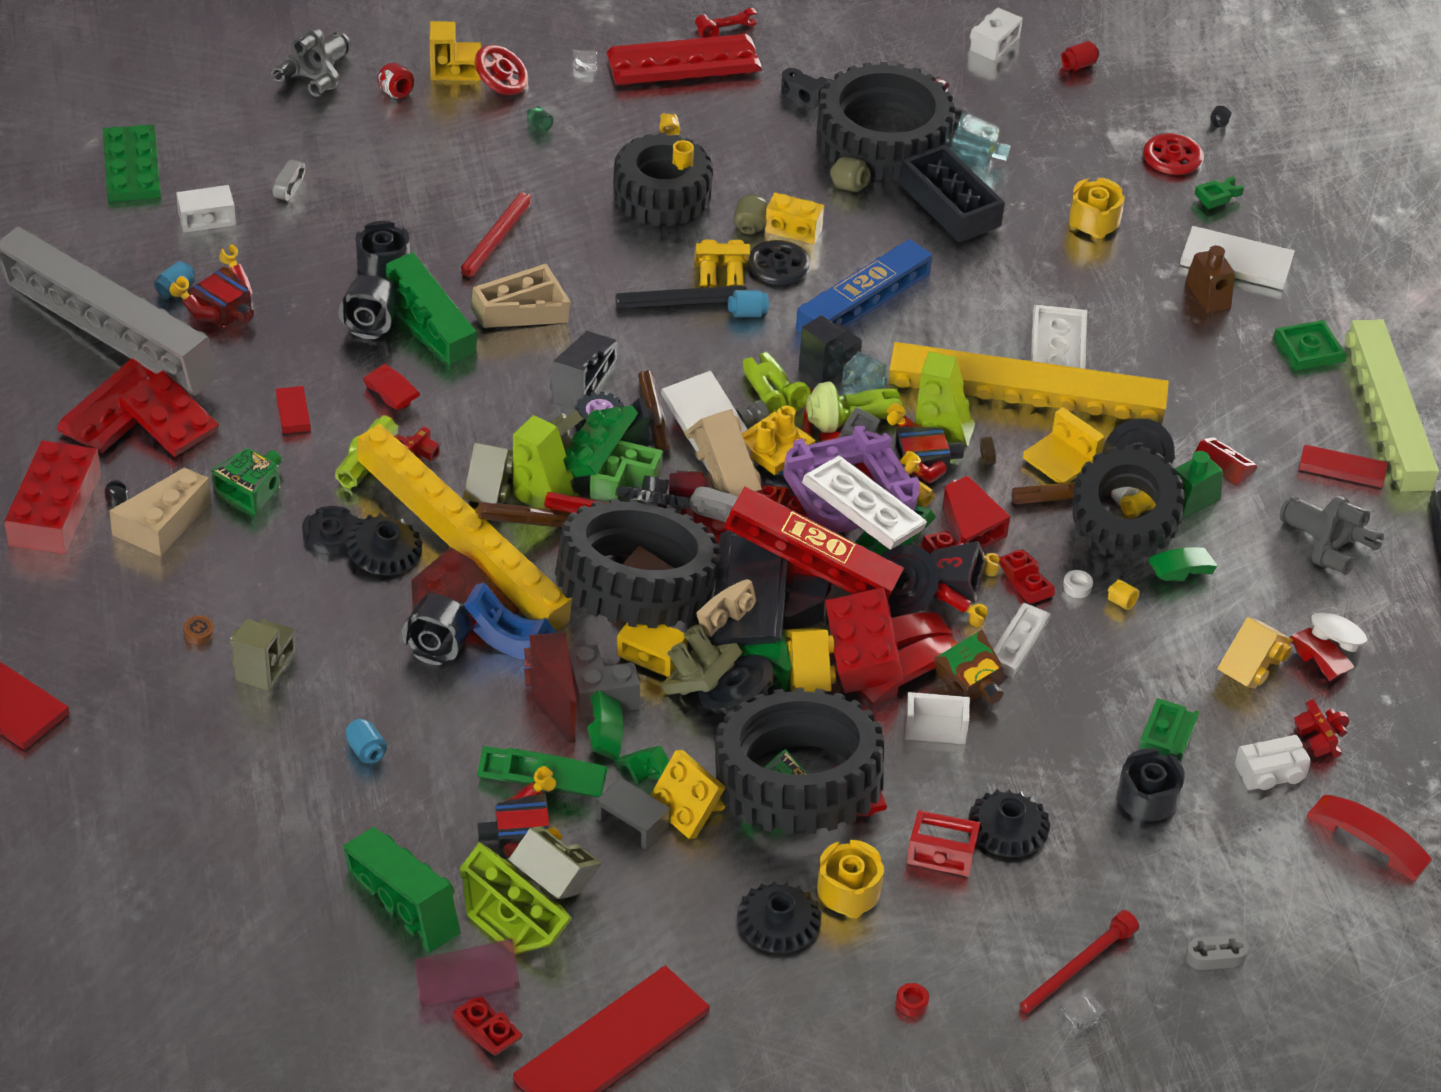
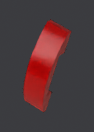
M921 612L892 618L898 649L930 637L941 635L953 636V633L938 613Z
M941 635L913 643L898 651L904 680L858 690V692L874 707L896 696L899 686L934 669V658L955 646L958 642L951 635Z
M1323 795L1307 814L1308 818L1334 833L1340 827L1389 856L1388 866L1413 881L1419 878L1432 861V858L1423 847L1401 827L1380 813L1352 800L1333 795Z

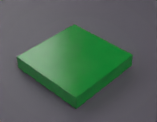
M1325 320L1275 328L1274 337L1296 371L1341 363L1346 360L1347 354Z

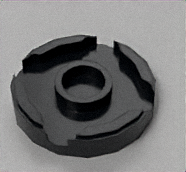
M326 506L316 509V513L305 517L302 524V534L304 542L310 549L328 555L347 551V533L351 525L356 524L359 519L356 515L350 514V510L339 506Z

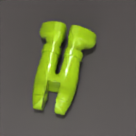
M767 352L760 353L759 365L752 357L742 361L747 379L760 396L761 401L766 405L769 414L777 412L779 408L781 409L785 405L793 407L796 412L805 406L808 395H811L807 384L799 381L792 384L782 366Z
M834 385L839 415L837 428L847 422L856 407L877 419L887 420L889 415L887 409L893 403H899L904 407L897 388L872 389L839 396Z

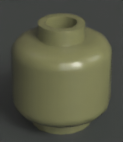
M841 157L838 159L830 172L837 189L851 192L861 191L868 185L871 176L870 169L864 160L851 157Z
M748 194L740 198L733 217L734 224L745 234L761 232L767 224L766 208L768 203L762 196L757 194Z

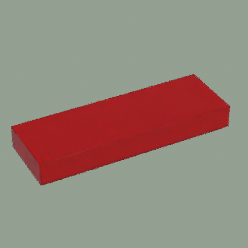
M1304 444L1299 470L1383 488L1388 462Z

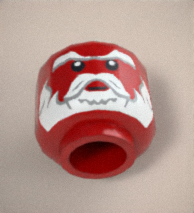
M388 63L379 71L377 77L379 88L392 98L402 99L408 96L414 87L415 79L413 74L399 63Z

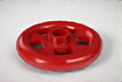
M486 45L477 51L474 59L475 68L481 80L489 88L508 96L518 95L526 89L528 84L527 70L523 62L513 52L498 45ZM490 55L494 60L490 62L486 56ZM513 73L518 75V80L512 78ZM501 81L508 82L509 85L502 84Z
M1176 133L1156 135L1150 138L1143 148V156L1148 165L1168 175L1192 173L1201 166L1204 158L1203 151L1197 142L1187 136ZM1155 147L1162 148L1161 152L1153 150ZM1185 149H1189L1192 153L1186 154ZM1184 160L1188 162L1187 164H1180Z

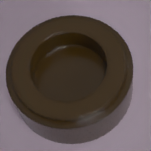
M992 437L981 438L980 452L983 464L985 466L996 464V453Z

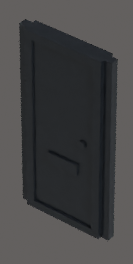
M726 530L725 533L720 535L721 557L715 581L714 597L728 587L748 579L752 581L757 601L754 607L749 612H746L739 621L728 617L725 625L719 628L712 637H709L712 645L737 643L738 646L776 644V642L782 641L789 561Z

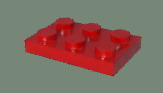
M164 370L119 396V404L174 457L218 431L219 423Z

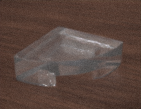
M572 50V59L576 65L579 64L585 67L586 71L597 72V50Z

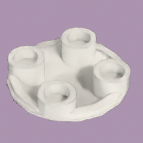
M1323 612L1314 613L1311 616V621L1314 625L1312 633L1320 639L1328 640L1330 638L1337 641L1343 649L1350 652H1356L1358 646L1363 645L1367 641L1364 632L1344 617Z

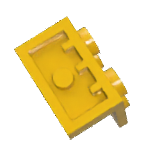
M1062 407L1055 412L1052 433L1023 452V459L1057 483H1069L1078 474H1081V468L1086 462L1090 461L1092 463L1093 456L1102 452L1105 436Z

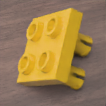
M712 239L696 243L694 267H700V287H707V277H709V287H717L716 267H727L726 286H734V278H736V286L744 285L743 267H747L750 244H744L742 240H729L728 243H717L716 240Z
M788 405L782 406L777 412H773L742 433L744 442L750 447L751 458L773 475L783 470L785 456L793 447L794 441L803 438L807 445L815 444V439L795 426L796 411Z
M675 750L650 794L651 797L670 808L669 822L688 839L697 838L711 812H721L726 807L720 799L726 787L683 750Z

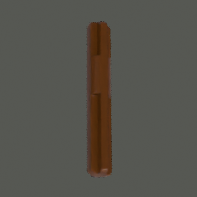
M650 370L641 371L638 377L647 409L651 408L653 412L654 423L650 426L655 448L663 450V453H669L671 443L653 372Z
M1075 482L1014 487L1011 493L1012 501L1014 504L1073 499ZM1112 491L1107 493L1105 496H1111Z
M480 502L475 510L478 518L482 520L559 528L563 527L564 522L567 521L568 516L571 514V512L489 502Z

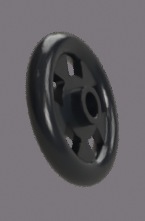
M769 240L756 245L750 251L747 265L750 272L757 279L765 283L788 285L805 277L811 263L809 255L801 246L786 240ZM768 251L771 252L767 257L762 255ZM792 261L800 262V266H792ZM765 263L768 268L763 270L759 265Z

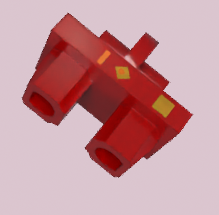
M425 426L412 437L409 435L406 437L401 435L394 436L423 463L422 457L435 461L440 455V444L431 439V430Z
M1314 699L1305 702L1307 711L1294 717V722L1302 736L1314 730L1318 732L1317 735L1306 739L1314 758L1329 752L1334 759L1341 756L1342 752L1337 746L1339 740L1336 733L1339 737L1347 734L1345 728L1350 720L1347 714L1342 711L1334 712L1333 709H1328L1325 712L1327 716L1325 718Z

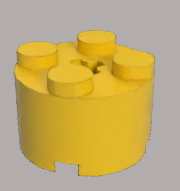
M1089 178L1079 181L1073 188L1069 212L1070 226L1091 234L1096 239L1104 238L1106 234L1115 231L1121 223L1125 200L1122 188L1117 183L1105 178H1097V181L1089 182Z
M850 840V844L839 845V841L828 846L821 855L817 898L835 912L846 914L849 918H859L864 912L872 909L880 899L884 865L882 864L879 852L873 846L858 840Z

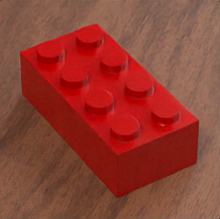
M41 440L4 520L8 546L66 554L101 474L98 448Z

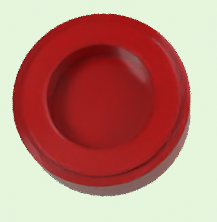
M907 983L898 989L895 1003L897 1009L902 1014L909 1017H917L927 1011L930 997L928 991L922 985Z

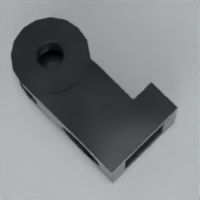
M788 68L782 72L781 92L786 97L815 110L819 106L820 92L822 88H825V83L829 79L822 76L815 79L803 74L799 69Z

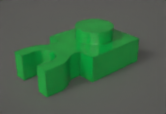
M1232 176L1222 183L1216 179L1198 185L1195 188L1194 195L1208 209L1230 202L1231 197L1242 196L1244 186L1242 184L1235 186L1236 178Z

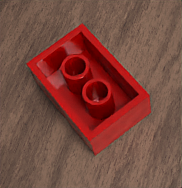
M884 587L826 600L829 626L834 640L837 670L844 693L904 680L891 611Z

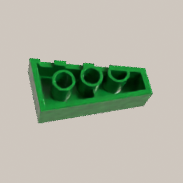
M414 252L386 264V279L392 280L396 284V290L400 296L401 304L397 313L399 317L449 365L477 352L478 334L476 329L468 322Z
M372 827L343 845L348 870L373 895L379 894L385 908L392 915L397 911L399 912L402 919L406 922L404 927L412 935L418 932L423 937L422 946L429 953L461 933L453 899L454 888L451 882L446 877L442 878L436 874L427 863H422L416 859L409 849H403L395 843L389 834L385 835L377 828Z

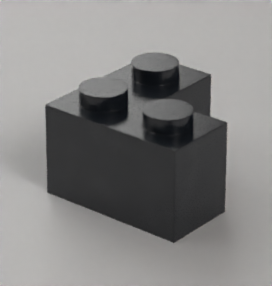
M820 315L802 326L798 368L819 383L827 382L860 361L862 340L841 324L835 325L823 315Z

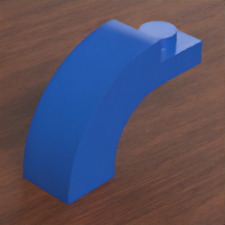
M485 582L475 585L464 604L477 621L473 627L476 634L489 645L509 656L526 661H550L563 640L546 618L528 620L507 610Z

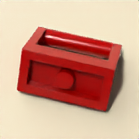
M918 810L910 837L907 864L969 877L981 822ZM922 824L971 833L969 844L920 834Z

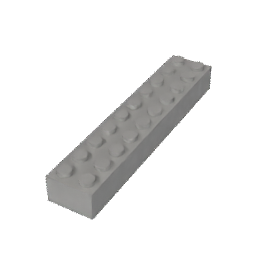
M18 226L0 239V264L9 286L127 357L134 358L152 372L157 374L164 370L184 391L192 396H196L218 378L215 367L216 361L210 349V340L204 332L196 331L188 326L185 321L178 320L169 315L163 308L159 309L150 304L146 298L138 297L127 287H121L108 276L97 273L88 264L80 263L69 253L65 254L58 250L52 243H46L39 239L33 232H28Z

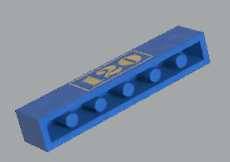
M911 239L895 246L891 251L877 257L870 264L858 269L854 274L840 280L833 287L821 292L818 296L797 308L796 329L802 332V326L820 315H823L835 325L841 324L847 328L929 276L933 254Z

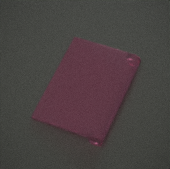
M512 939L415 959L421 1009L521 989Z

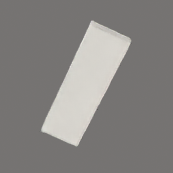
M1026 603L1021 605L994 648L1005 675L1015 676L1047 625L1050 613Z

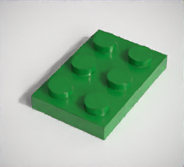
M629 405L602 410L596 409L587 416V422L573 436V442L565 451L566 457L563 459L566 470L571 471L573 477L596 475L637 416L638 412L634 407Z

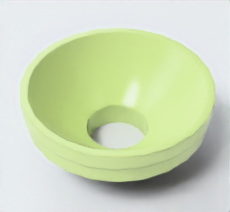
M832 382L819 383L806 400L809 422L813 423L824 433L835 432L838 426V401Z

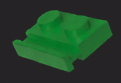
M1157 698L1138 748L1157 749L1159 754L1166 757L1170 754L1177 757V760L1181 762L1200 711L1195 710L1193 713L1187 711L1185 706Z

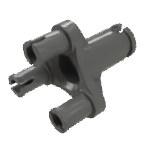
M310 28L303 33L302 37L292 42L294 54L286 57L282 64L272 68L271 75L278 72L272 78L274 81L281 83L290 76L301 75L310 77L314 80L308 84L309 92L313 96H320L326 90H332L340 84V76L333 68V63L350 51L351 42L346 34L343 33L339 36V31L333 32L324 38L323 33L318 28Z
M1290 496V500L1286 499L1280 510V520L1282 522L1289 523L1291 526L1313 536L1312 562L1321 567L1328 566L1344 575L1351 572L1354 566V559L1337 552L1338 548L1348 542L1354 543L1357 541L1373 550H1378L1382 542L1377 541V539L1384 540L1383 533L1365 527L1369 522L1370 512L1350 504V501L1342 496H1335L1324 509L1296 496Z

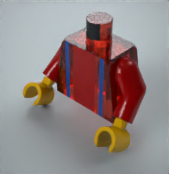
M233 244L229 246V252L232 256L227 255L223 248L219 254L220 261L224 264H229V269L225 266L189 290H187L189 282L184 276H179L176 283L172 282L169 287L170 294L174 297H181L183 299L181 302L197 321L212 322L220 327H226L237 319L248 323L254 316V310L251 306L253 292L241 263L237 264L235 260L238 255V249Z

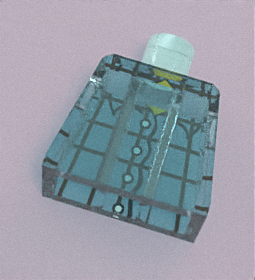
M962 112L950 150L969 168L986 170L992 157L1006 161L1010 146L997 142L999 134L997 126Z

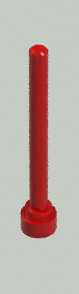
M1121 910L1111 919L1109 930L1020 1002L1021 1010L1024 1013H1030L1117 939H1128L1139 930V923L1135 916L1127 910Z

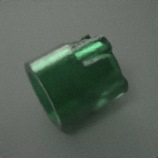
M540 106L527 111V123L539 132H547L552 127L554 122L553 116Z

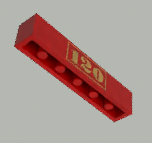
M744 486L733 505L724 525V528L852 594L884 587L888 600L904 569L892 561Z

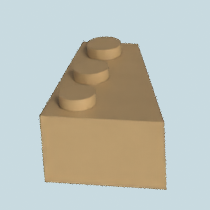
M543 264L473 287L471 309L483 328L568 323L571 302L548 265Z

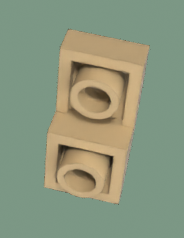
M746 579L728 587L708 601L697 612L699 624L706 635L712 637L719 628L725 625L728 617L739 621L746 612H749L754 607L757 600L752 581Z

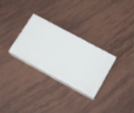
M1192 226L1180 265L1190 267L1196 253L1209 251L1211 246L1218 245L1225 249L1224 257L1234 270V278L1283 290L1294 256V250Z
M1034 305L1030 361L1085 369L1087 310Z
M711 370L665 387L661 391L663 399L684 432L701 418L730 409L733 410L734 415L740 420L741 434L748 430ZM693 438L689 439L696 452L699 451ZM751 458L754 467L760 465ZM702 460L709 473H711L705 461Z
M837 456L805 474L802 480L805 486L890 550L924 530L927 523L925 519L841 456Z

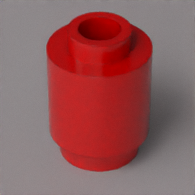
M1089 40L1068 47L1061 53V61L1067 71L1072 69L1077 71L1094 65L1099 57L1098 47Z

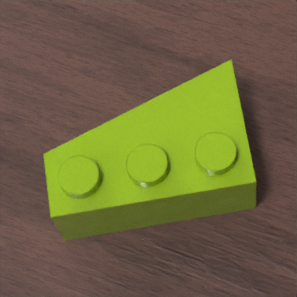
M929 351L920 377L915 423L924 427L941 428L948 443L962 442L963 446L968 447L975 423L969 413L968 398H965L964 383L957 358Z
M535 415L528 419L513 434V497L535 508L549 509L544 506L547 492L579 497L578 493H573L570 483L573 479L572 472L566 470L563 461L566 453L558 427Z

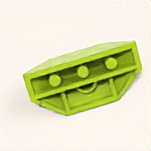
M480 842L459 868L461 878H463V893L467 916L513 955L552 946L572 920L558 902L543 894L540 887L534 882L522 877L516 872L513 865Z

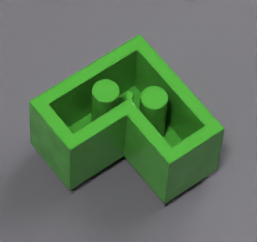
M619 441L598 473L590 476V499L608 503L610 499H618L620 501L622 496L615 495L617 487L627 486L642 489L644 475L661 478L663 450Z

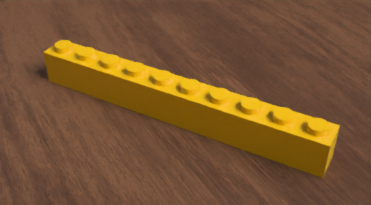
M894 342L888 384L896 385L897 387L919 388L921 372L928 352L931 351L957 358L964 383V395L976 396L985 400L997 399L1008 403L1032 404L1035 407L1046 406L1060 409L1064 407L1068 411L1087 412L1091 415H1109L1119 419L1144 418L1158 423L1163 422L1167 403L1168 380Z
M378 424L357 437V460L529 620L546 618L555 631L570 622L572 599L566 598L562 590L486 520L479 519L478 514L475 513V510L386 428Z

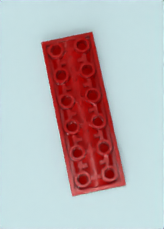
M747 34L612 46L606 51L615 85L762 71L752 39Z
M131 358L60 420L57 427L58 432L88 447L98 448V452L103 453L138 422L119 404V396L156 375V373L142 366L134 358Z

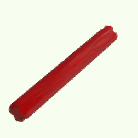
M521 192L516 196L461 265V274L463 276L466 275L468 278H471L475 275L531 204V196L529 194Z

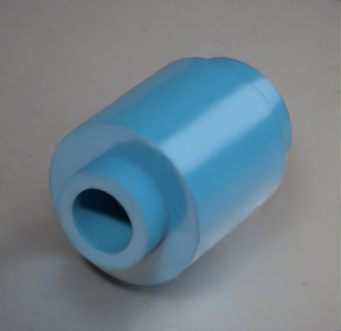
M177 261L157 276V280L154 281V287L164 299L174 298L169 292V287L172 282L176 283L179 276H184L188 280L189 287L195 283L194 269L188 263Z
M735 290L733 296L728 298V310L733 312L735 318L761 317V315L768 314V294L761 293L760 290Z
M356 719L347 726L346 741L362 763L371 764L382 759L387 751V743L371 722L365 719Z

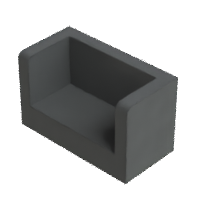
M621 777L596 800V819L602 822L608 815L613 814L641 832V847L645 850L669 829L670 808Z

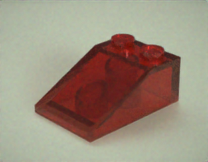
M452 547L411 580L412 604L414 606L427 593L446 596L456 602L465 604L475 585L485 582L507 610L515 615L519 614V608L472 559ZM469 612L468 615L472 628L467 639L481 647L485 641L473 630L477 621Z
M566 632L529 635V648H524L525 667L529 666V668L524 669L525 687L531 686L532 699L569 743L576 742V697Z

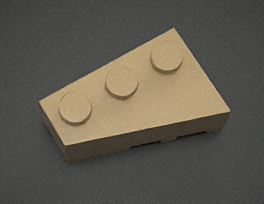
M730 409L701 418L687 429L684 434L687 440L693 438L699 451L695 455L699 461L704 460L711 472L707 474V477H710L713 489L739 497L744 486L755 492L762 490L761 477L752 464L750 447L743 440L740 420L734 415L733 410Z
M183 468L109 510L112 536L162 556L211 503L209 478Z

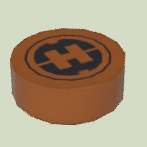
M193 616L187 619L183 627L185 640L194 645H202L209 642L214 636L213 622L205 616Z

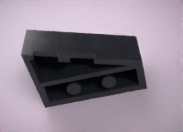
M586 331L553 360V377L550 382V389L553 390V402L575 409L578 399L582 400L583 395L590 396L591 392L596 393L617 361V340Z

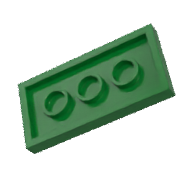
M155 124L103 128L108 202L161 198Z

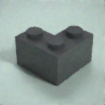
M598 644L568 648L567 674L579 718L593 716L590 696L598 690L619 700L622 712L639 709L640 682L634 662L603 666Z

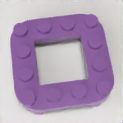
M855 426L853 435L807 445L803 438L793 442V447L785 456L784 477L805 512L812 521L833 532H846L861 527L805 486L802 480L805 474L835 457L841 456L851 465L864 462L877 484L914 512L920 486L918 478H910L892 451L891 437L887 433L880 436L876 433L865 431V426Z

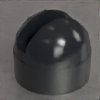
M1216 106L1210 116L1211 123L1218 128L1225 127L1232 119V112L1225 106Z
M113 480L106 485L104 494L108 504L118 506L128 500V489L122 481Z

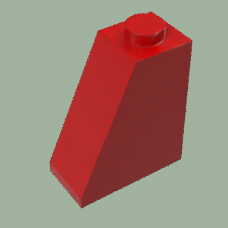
M968 475L954 480L945 486L942 507L951 534L958 543L979 542L981 549L1008 536L1011 516Z

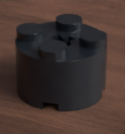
M375 221L365 225V230L361 233L358 231L356 234L357 267L364 276L372 275L386 279V264L410 253V237L404 227L402 229L395 227L394 222Z
M358 275L350 284L338 308V315L342 324L346 323L351 328L350 332L357 337L364 339L379 338L381 334L390 329L400 309L401 301L396 290V284L392 280L377 276Z
M427 593L418 602L404 623L401 631L402 640L405 646L409 644L414 650L412 654L425 663L442 665L445 661H452L470 635L472 625L468 615L469 611L462 602H456L451 598L435 593Z
M1152 748L1137 750L1127 757L1120 775L1117 798L1122 808L1130 814L1132 820L1139 823L1146 822L1147 820L1157 821L1176 813L1184 784L1185 772L1183 766L1174 756L1169 754L1166 757L1159 754V750Z

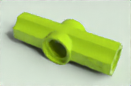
M385 415L377 418L368 429L370 430L381 424L393 436L399 433L398 425L393 422L392 418ZM359 435L352 440L347 457L335 471V479L348 489L358 486L368 473V470L357 460V437Z

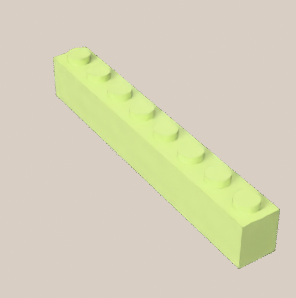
M1384 319L1352 320L1350 330L1345 334V344L1347 348H1350L1352 364L1358 370V381L1365 390V401L1371 407L1372 421L1377 424L1379 441H1383L1385 458L1387 461H1390L1392 467V478L1394 481H1397L1400 492L1433 491L1439 469Z

